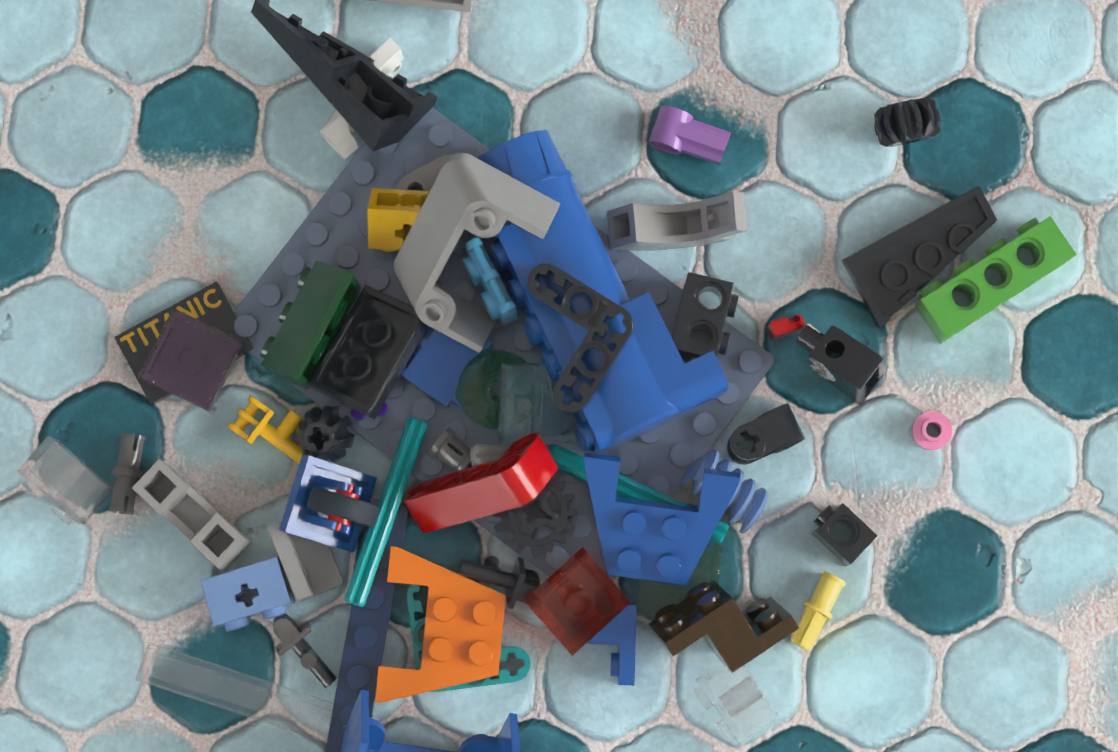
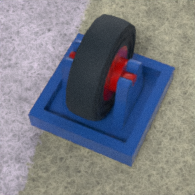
M302 454L279 530L354 553L362 525L374 527L379 516L380 508L369 503L377 477Z

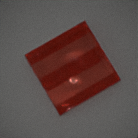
M583 547L523 600L572 656L631 603Z

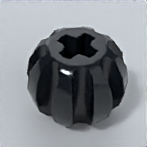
M325 405L323 410L315 406L304 414L305 421H299L296 434L303 439V442L298 444L301 452L305 454L310 451L312 457L325 461L329 459L331 462H336L345 457L347 454L345 448L352 447L355 434L350 433L347 427L353 425L349 416L345 415L341 418L339 416V408ZM321 432L328 433L329 437L322 436Z

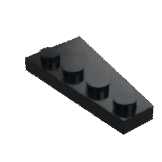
M980 186L965 192L842 259L877 328H881L891 319V316L917 295V292L938 276L955 257L963 253L997 221Z

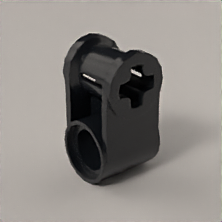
M787 403L738 427L727 442V452L732 461L737 464L747 465L770 454L784 451L805 440V437ZM742 436L745 441L753 440L755 443L750 450V454L746 448L740 450L737 447L742 440Z

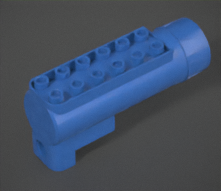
M538 130L518 136L492 148L477 158L560 203L559 209L544 239L506 220L501 231L493 236L492 253L489 254L490 261L498 274L504 273L508 281L509 288L506 291L510 299L513 300L516 309L521 308L525 316L526 323L523 324V329L531 345L538 343L544 357L540 359V364L548 380L555 379L557 383L589 331L532 295L528 287V277L536 266L551 264L623 307L630 313L633 319L634 330L632 336L588 406L578 413L563 411L566 416L572 414L578 426V429L574 430V434L584 452L590 450L591 453L599 454L629 442L675 417L722 396L728 390L726 376L714 351L684 364L650 293L648 292L633 300L630 299L572 178L573 175L571 171L567 170L547 130ZM549 273L547 277L539 275L536 280L540 285L539 292L544 293L546 289H551L560 296L554 302L561 305L564 294L573 285L566 282L565 289H562L554 283V274ZM585 293L574 295L569 302L571 312L576 315L587 314L593 306L591 297ZM620 315L616 319L608 317L605 323L609 330L604 339L597 333L592 340L603 343L610 352H613L617 345L610 344L609 341L616 331L622 334L625 332L626 328L622 324L624 317ZM599 349L587 350L582 357V364L586 370L598 371L605 364V355ZM574 368L571 375L579 378L572 388L565 386L561 391L566 397L563 403L568 406L572 401L578 403L582 401L583 397L579 393V388L584 381L589 387L595 381V379L585 377L577 368Z

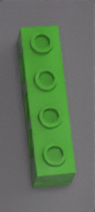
M1051 216L1040 223L1036 217L1016 230L1020 236L1007 243L1004 238L998 240L984 250L987 255L986 258L976 264L971 258L952 271L955 277L944 285L938 279L920 291L923 298L917 302L915 307L940 344L1077 255ZM1018 248H1026L1032 253L1034 259L1032 265H1025L1018 260ZM985 269L997 270L1001 275V285H990L984 277ZM954 289L964 290L968 294L970 302L967 307H961L954 303L952 299V291Z

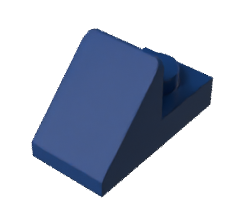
M628 605L587 643L619 645V652L611 653L610 677H618V685L635 686L637 605Z

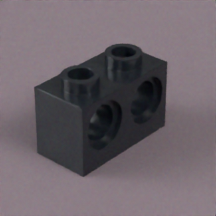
M688 272L672 337L681 357L696 359L711 351H714L716 357L718 354L725 356L730 337L729 332L723 331L726 316L734 318L739 295L732 294L733 282ZM707 291L713 292L718 296L720 305L715 309H706L699 303V295ZM696 329L706 330L711 336V344L703 348L695 346L690 340V333Z

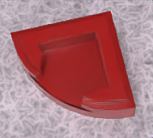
M797 314L789 319L783 317L771 321L767 327V332L772 342L801 332L806 323L803 315Z

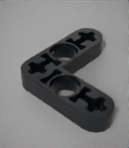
M540 264L530 272L528 277V287L532 295L589 331L553 390V398L559 408L567 413H578L588 406L629 341L634 330V322L630 313L623 307L551 264ZM549 273L554 274V283L562 289H565L566 282L573 285L564 294L561 305L554 302L560 296L551 289H546L544 293L539 292L540 285L536 281L539 275L547 277ZM578 293H585L592 299L593 306L585 315H576L569 308L571 298ZM620 315L624 317L622 324L626 330L623 334L617 331L613 334L609 342L617 346L613 352H610L603 343L593 341L592 339L597 333L604 339L609 330L605 320L608 317L616 319ZM599 349L604 353L605 364L600 370L589 371L584 368L582 357L587 350ZM574 368H577L585 377L595 379L591 387L584 381L579 388V393L583 397L580 403L572 401L568 406L563 403L566 397L561 391L565 386L572 388L579 378L571 375Z

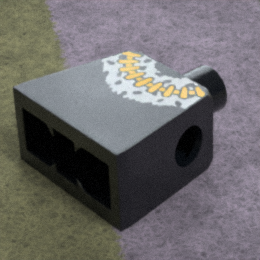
M807 324L795 341L802 348L810 352V367L860 406L884 376V358L836 326L832 325L823 334L811 324ZM833 354H839V355H841L839 358H830V357H829V356H831V355H833Z

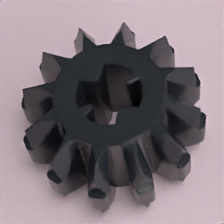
M930 98L911 99L889 104L879 108L874 114L876 136L879 138L880 145L885 147L903 146L934 138L941 131L939 109L936 108L935 100Z

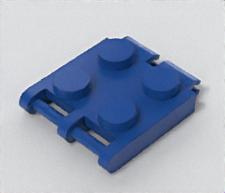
M428 326L400 376L446 408L453 402L461 409H464L479 388L477 384L469 379L470 376L474 374L484 381L499 360V357L489 350L493 344L488 339L481 352L478 353Z

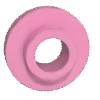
M925 412L918 416L913 423V438L920 447L926 450H938L944 447L951 438V423L940 412ZM933 423L938 426L939 435L937 437H930L927 434L926 427L928 424Z

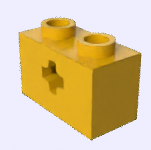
M372 188L367 208L368 249H380L385 252L400 250L430 191Z

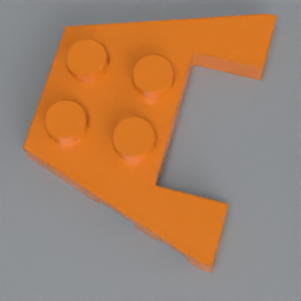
M391 546L387 582L428 586L429 588L422 659L419 670L378 666L375 702L383 703L497 676L499 674L506 595L401 548Z

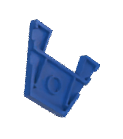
M585 452L584 467L607 575L687 585L739 485L740 473L704 468L699 507L622 498L616 496L621 457Z

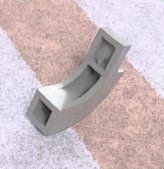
M737 191L685 204L648 205L631 203L607 211L610 249L653 251L697 247L731 240V235L748 231L744 192Z

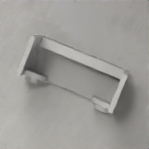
M456 153L450 156L442 167L394 261L395 274L419 319L426 325L480 353L496 320L492 321L487 310L436 283L462 232L465 229L479 237H493L501 231L506 220L544 239L559 209L560 203L470 154Z

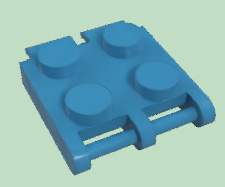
M479 237L468 241L465 244L467 257L463 258L464 267L474 287L481 284L485 292L481 293L482 302L492 321L499 318L503 326L517 320L516 306L513 300L510 299L497 270L491 263Z

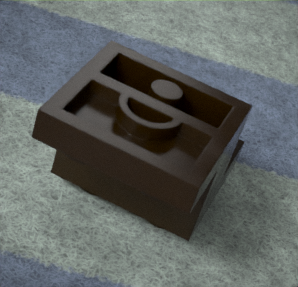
M714 580L709 584L708 582L698 584L688 592V598L676 606L674 604L665 606L655 614V620L648 624L655 636L672 656H675L704 637L713 653L732 673L799 629L792 615L772 597L766 600L759 599L751 603L745 609V614L743 615L734 599Z

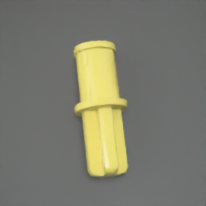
M825 571L822 572V576L809 602L804 601L803 606L806 608L797 624L799 629L794 631L791 636V642L805 650L812 649L826 619L832 618L830 611L846 583Z

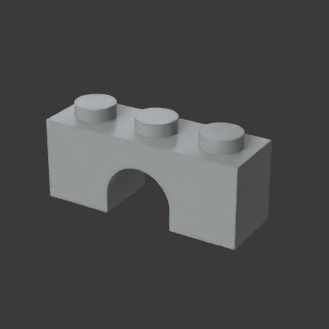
M160 459L132 487L155 511L184 533L190 540V543L220 570L226 571L252 543L246 535L178 472Z

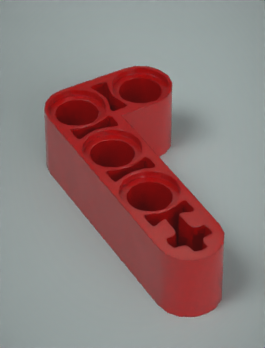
M530 433L515 441L500 459L418 483L404 493L401 501L420 531L427 533L525 505L542 491L556 473L558 465L539 433Z

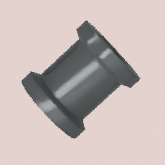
M449 427L434 443L428 452V456L432 459L437 457L455 472L470 468L472 466L470 463L471 449L453 436L454 431Z

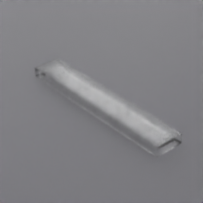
M148 642L135 680L327 743L333 701Z

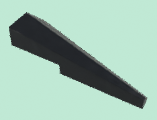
M255 0L251 10L254 17L372 151L398 143L435 105L438 97L430 91L423 96L406 86L407 78L400 74H397L394 78L388 76L374 66L375 60L324 31L318 36L301 26L302 18L295 14L287 18L276 12L269 6L270 0Z

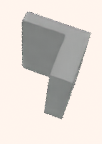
M281 522L267 527L297 601H305L343 585V577L329 545L280 531Z

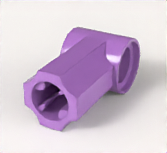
M661 106L648 143L662 152L674 155L684 153L720 165L731 132L693 120L692 115L672 106Z

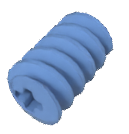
M712 449L699 457L689 467L680 481V486L692 480L694 485L691 494L695 496L701 492L704 468L730 471L732 463L728 459L718 462L719 452ZM737 468L731 471L740 473V481L726 510L729 509L731 511L727 523L732 525L737 520L742 519L743 523L739 532L743 534L754 525L763 512L768 499V491L764 488L755 490L756 481L751 478L743 481L744 472Z

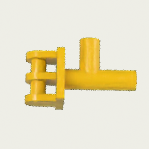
M250 395L247 399L250 403L244 411L239 409L237 413L240 416L234 424L230 422L227 427L250 444L253 443L258 435L296 463L300 464L303 453L298 444L290 439V436L303 418L290 410L276 429L268 423L275 412ZM261 409L265 414L258 422L253 417ZM250 422L255 428L247 435L243 430ZM306 452L305 455L311 456V453Z

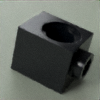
M844 503L838 505L836 509L829 504L813 521L818 528L812 535L845 566L851 565L878 536ZM842 521L849 525L851 538L847 543H840L832 536V526L835 522Z

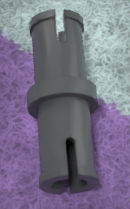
M121 433L117 466L113 467L111 476L115 478L108 511L113 513L119 511V514L134 515L136 492L132 487L142 478L144 473L140 471L146 437L142 435L135 437V434Z

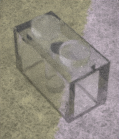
M49 435L17 470L25 478L22 486L38 499L43 495L55 504L51 511L68 525L72 521L84 525L113 491L112 486L58 439Z

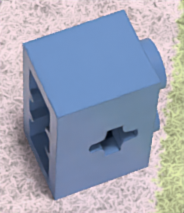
M279 557L201 580L213 626H225L226 632L249 626L248 618L263 614L264 620L287 613L285 606L295 604L287 575ZM246 586L249 589L257 590L259 596L252 599V606L248 602H241L240 596L246 594Z

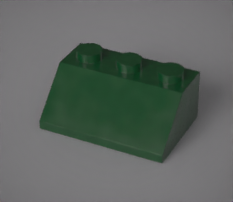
M318 260L315 261L312 269L306 267L297 283V288L301 289L294 303L288 301L279 317V322L282 323V326L276 337L270 336L267 339L260 353V357L264 358L261 365L266 370L307 391L309 389V386H307L308 382L338 333L362 288L353 273Z

